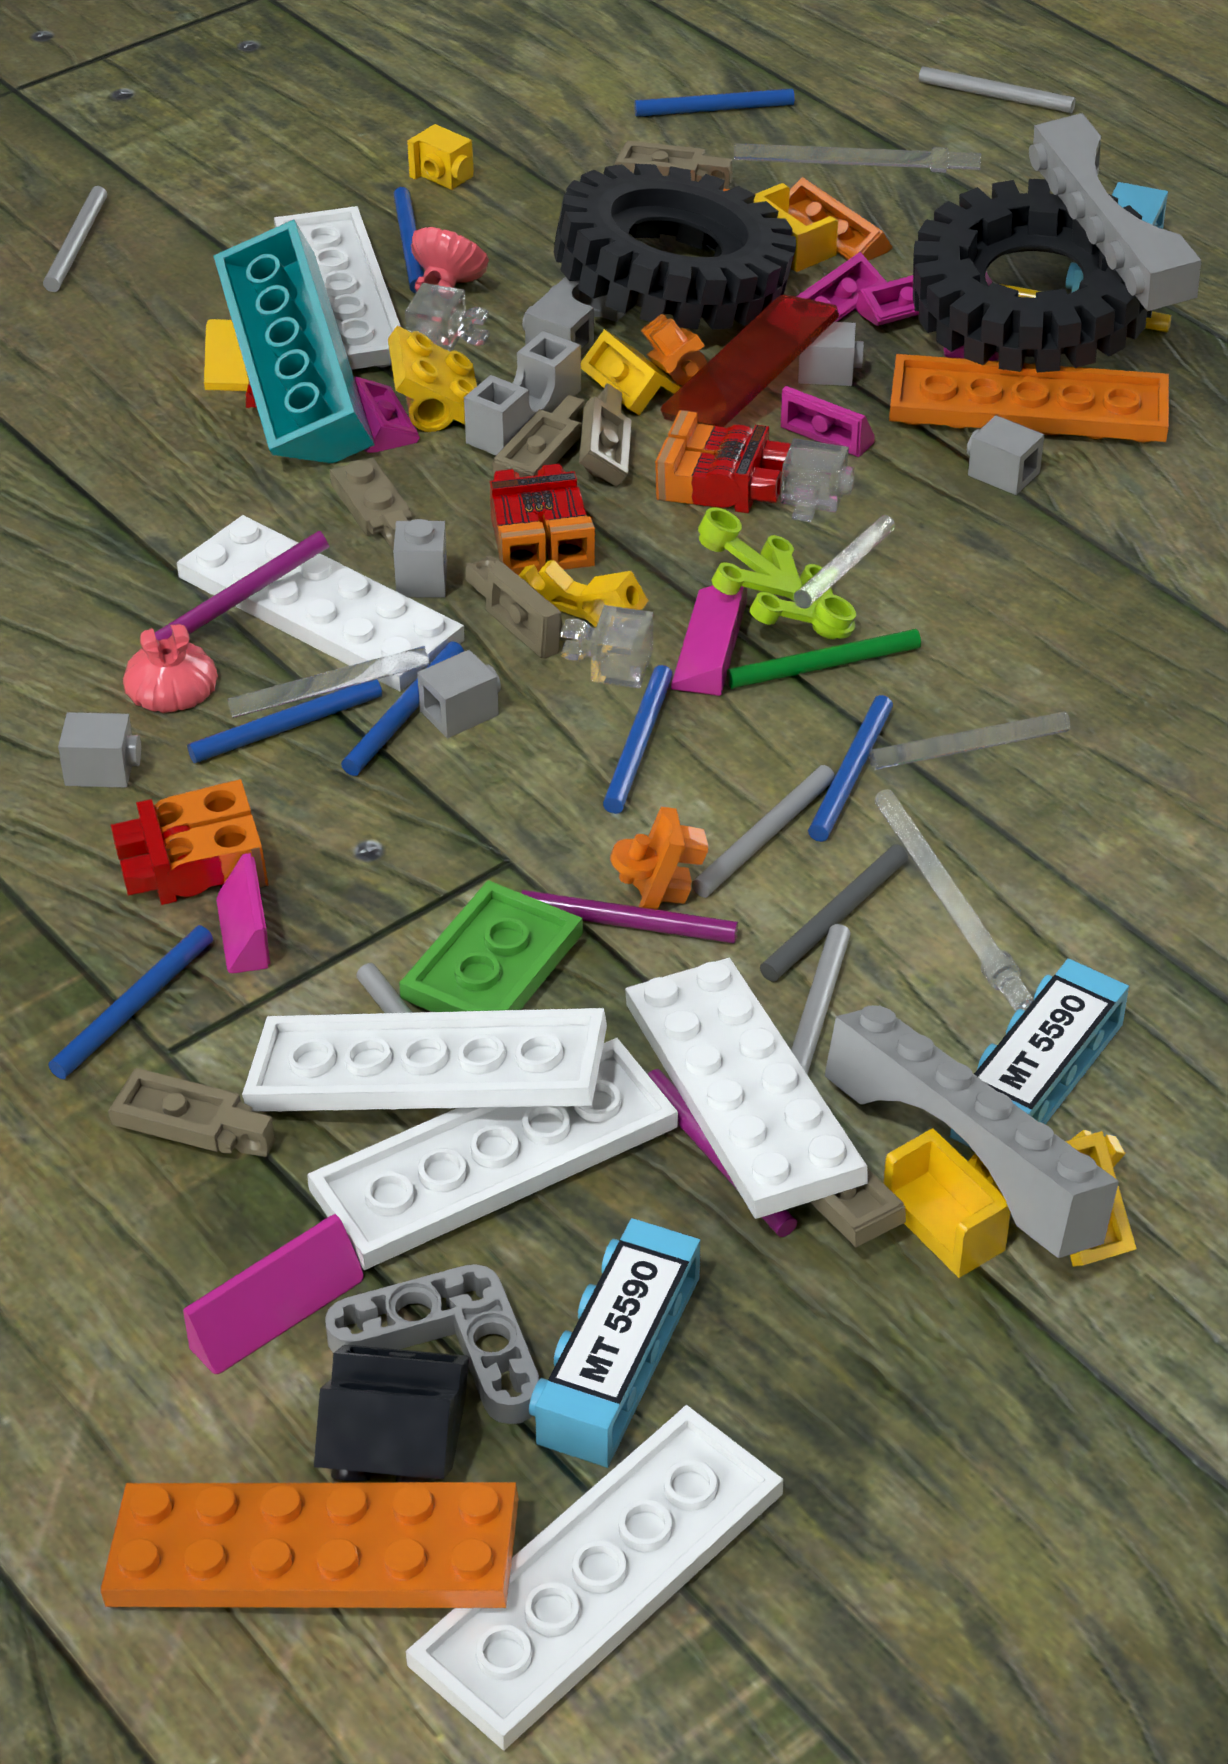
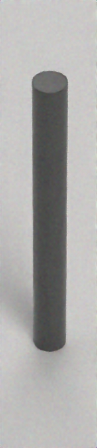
M898 844L892 845L760 965L762 975L771 982L777 981L828 934L829 928L832 925L839 924L907 862V851Z

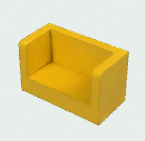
M781 183L756 193L754 203L767 201L779 211L777 218L786 219L792 227L791 236L796 237V249L791 269L799 272L836 256L838 220L829 216L810 225H804L789 214L790 188Z
M934 1128L887 1154L883 1184L904 1203L906 1222L904 1224L958 1278L1006 1251L1011 1212L1003 1194Z

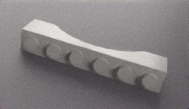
M1080 113L1034 125L1033 144L1029 147V158L1035 171H1039L1046 179L1051 192L1054 195H1058L1063 201L1070 217L1080 223L1086 231L1089 241L1097 245L1105 256L1108 266L1112 270L1115 269L1124 280L1128 292L1133 296L1135 295L1147 311L1197 298L1201 259L1181 234L1158 228L1137 218L1122 208L1106 192L1098 179L1101 135L1085 115Z
M871 1005L859 1011L836 1016L825 1070V1077L859 1104L877 1100L901 1101L922 1108L945 1122L969 1144L987 1167L1006 1200L1016 1226L1057 1258L1104 1244L1119 1181L1096 1165L1090 1156L1080 1153L1054 1134L1049 1126L1038 1122L1024 1112L1007 1095L997 1092L973 1074L969 1067L958 1063L934 1045L931 1039L917 1033L898 1019L890 1009L881 1005Z

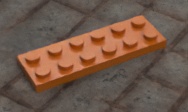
M896 354L889 421L903 422L908 425H947L958 429L966 427L982 428L997 415L1044 435L1066 434L1087 436L1093 439H1132L1143 443L1167 441L1169 428V374L1083 367L1074 368L1069 366H1060V371L1037 373L1036 365L1024 363L1021 372L998 369L999 361H987L984 365L961 358Z
M516 1482L126 1483L100 1591L105 1607L506 1608L519 1501Z

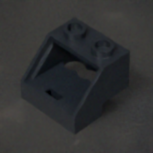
M344 1344L333 1353L332 1377L320 1388L314 1467L332 1469L331 1477L343 1481L370 1480L371 1473L396 1475L395 1483L435 1482V1479H445L454 1464L466 1398L469 1356Z

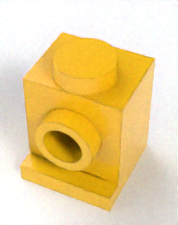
M434 124L407 140L410 178L416 180L419 177H424L453 190L474 177L471 139Z

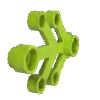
M717 507L709 508L698 526L701 544L714 552H723L726 549L755 571L740 569L738 566L727 562L720 563L711 579L713 586L717 590L727 595H736L741 586L762 591L757 594L750 607L751 615L761 623L773 625L777 622L779 616L811 623L813 629L827 639H844L851 636L855 629L854 619L856 611L848 601L833 595L830 586L832 577L826 569L816 564H808L799 577L792 556L794 547L788 540L780 536L771 535L766 540L759 554L738 538L742 524L734 514ZM775 595H779V596H783V597L790 598V599H792L794 602L779 599V598H778L777 596H775Z

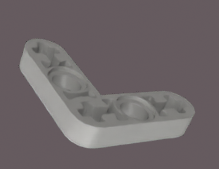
M477 1264L464 1265L347 1297L337 1301L328 1309L325 1323L328 1347L332 1353L344 1344L403 1349L456 1334L463 1354L469 1356L468 1367L483 1406L489 1416L498 1422L506 1424L522 1423L532 1417L529 1414V1404L533 1390L539 1381V1375L502 1283L497 1274L488 1267ZM475 1291L476 1295L482 1299L472 1301L471 1297L464 1293ZM441 1298H446L447 1308L450 1307V1309L442 1311ZM414 1303L423 1304L431 1310L426 1318L419 1321L404 1320L397 1314L402 1307ZM387 1314L388 1326L382 1327L381 1317H378V1315ZM357 1324V1327L363 1331L352 1334L351 1330L345 1326ZM487 1334L502 1335L509 1341V1344L498 1352H486L475 1345L480 1337ZM509 1371L512 1386L521 1395L510 1397L506 1390H502V1373Z

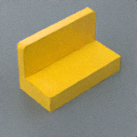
M605 329L581 361V369L603 388L608 383L622 392L621 403L638 415L643 412L660 386L678 397H681L685 391L683 387L638 350Z

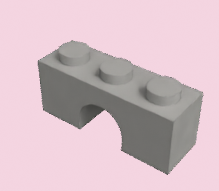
M564 277L525 312L522 323L523 330L525 331V345L540 332L545 331L580 344L582 355L594 344V317H602L617 322L625 314L605 306L607 295L592 299L578 289L580 281H569Z
M542 331L517 352V371L513 383L490 375L464 397L466 444L497 455L539 409L552 413L568 395L575 396L581 391L580 344Z

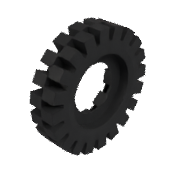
M623 164L606 166L604 174L596 170L582 174L580 182L573 180L567 187L566 194L563 196L553 252L556 262L562 263L560 270L569 281H580L578 289L592 299L607 295L605 305L624 314L635 306L642 307L639 319L649 322L661 314L673 315L674 321L679 328L698 329L702 317L711 329L715 330L732 328L734 320L746 326L758 322L761 314L768 317L777 310L778 304L782 303L796 249V237L791 236L793 229L788 221L784 218H777L779 212L767 201L754 203L755 194L740 186L723 191L725 180L705 174L699 182L692 181L691 170L670 166L668 176H662L656 164H635L634 173ZM660 234L675 236L678 242L699 249L706 246L715 251L714 257L677 255L655 249L634 238H660Z
M1029 179L1028 193L1021 194L1014 180L992 183V199L978 187L959 195V206L947 201L934 211V221L926 219L918 231V241H915L913 254L914 309L919 311V322L926 332L936 331V342L950 352L964 345V359L984 365L995 352H998V369L1021 372L1025 357H1034L1038 373L1060 371L1061 354H1065L1074 368L1096 363L1097 349L1108 357L1126 347V337L1136 339L1146 328V318H1151L1153 310L1147 311L1137 297L1128 292L1124 280L1115 269L1112 270L1108 266L1105 256L1096 244H1092L1089 241L1086 231L1080 223L1070 217L1063 201L1058 195L1050 194V188L1046 179ZM1110 195L1118 203V198ZM1130 205L1123 207L1142 220V216ZM1025 251H1039L1071 258L1081 268L1083 280L1080 282L1079 289L1075 292L1067 294L1066 289L1063 288L1036 292V298L1018 297V290L993 282L988 286L985 274L990 264L1002 255Z

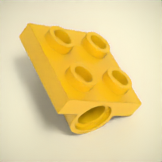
M397 325L388 337L395 390L406 396L411 423L419 430L425 432L440 431L446 428L453 419L465 424L464 397L477 387L473 363L464 354L454 350L450 352L434 344L426 335L417 331L410 332Z

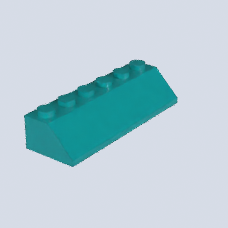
M293 219L214 255L213 257L264 434L272 455L335 463L374 446V440L315 253L296 221Z

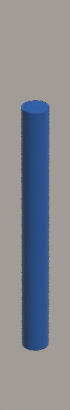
M792 88L635 100L634 110L635 116L641 117L794 105L795 97Z
M399 187L393 194L409 287L412 292L417 293L415 282L419 277L424 276V268L416 261L411 248L412 236L417 229L410 191L405 187Z
M449 642L426 668L464 652L463 647L457 642ZM418 677L342 760V768L347 774L357 776L419 707Z
M658 665L653 669L604 798L603 807L610 813L617 814L623 810L673 676L672 670L665 665Z
M372 678L189 743L187 748L193 763H198L382 697L381 685L377 678Z
M879 695L874 698L808 829L812 839L819 842L828 839L893 708V703L888 697Z
M201 925L196 926L48 1063L51 1072L60 1079H65L213 942V937L209 930Z

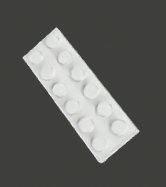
M358 206L274 217L275 227L294 219L314 251L351 370L372 366H391L388 337L397 325L400 326Z
M242 515L177 562L179 578L196 587L216 595L298 544V542ZM320 553L235 606L368 676L377 678L378 681L399 692L414 682L418 677L417 672L425 669L449 642L454 641L461 644L465 641L464 625Z
M730 957L716 962H708L699 967L668 976L653 978L647 982L625 988L628 1009L755 1219L868 1184L866 1163Z
M604 1008L267 1016L242 1096L244 1103L253 1107V1112L590 1106L593 1102L607 1028Z
M615 1038L603 1044L593 1102L590 1106L456 1108L308 1173L309 1190L327 1217L336 1214L341 1219L360 1265L364 1270H367L677 1128L678 1111L620 1040Z
M686 1405L512 1557L506 1608H454L406 1650L407 1666L505 1751L783 1494V1478Z

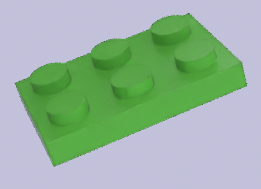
M487 880L399 982L400 997L431 1012L521 1010L583 934V918Z

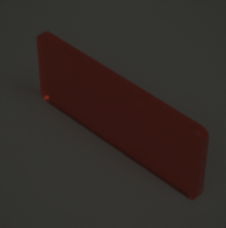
M791 295L777 297L661 406L660 411L663 418L674 422L679 410L697 413V422L699 424L725 427L839 318L837 306Z

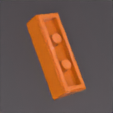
M802 177L790 189L789 214L804 225H810L829 216L838 220L837 253L845 259L849 260L861 252L869 261L892 249V245L882 230Z

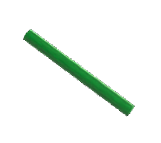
M911 629L727 669L726 673L727 681L730 688L733 689L918 649L921 647V637L917 629Z

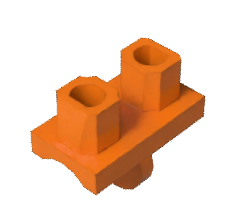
M663 314L656 317L641 330L654 348L646 355L653 364L668 373L677 384L685 387L694 386L705 377L707 360L704 354L699 351L705 345L697 334L685 328H679L673 319H667Z
M661 806L649 836L636 834L634 839L617 841L612 849L610 861L619 872L620 881L625 884H633L639 890L642 899L638 907L658 910L661 902L685 904L691 891L692 880L689 868L678 867L677 864L702 865L708 853V843L704 829L680 825L677 809Z

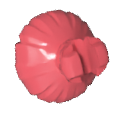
M425 227L413 233L412 253L416 261L425 269L424 276L419 277L415 282V290L420 297L427 299L429 296L433 297L434 288L439 287L438 296L440 300L444 303H452L455 300L456 290L454 288L456 283L474 281L482 277L486 272L489 262L487 254L476 243L464 236L436 227Z
M170 625L172 635L168 639L160 641L156 639L152 628L141 633V649L128 661L123 677L125 693L135 705L142 706L153 712L168 713L176 712L178 709L182 711L202 703L210 693L215 691L218 677L215 663L201 647L189 643V633L184 625Z

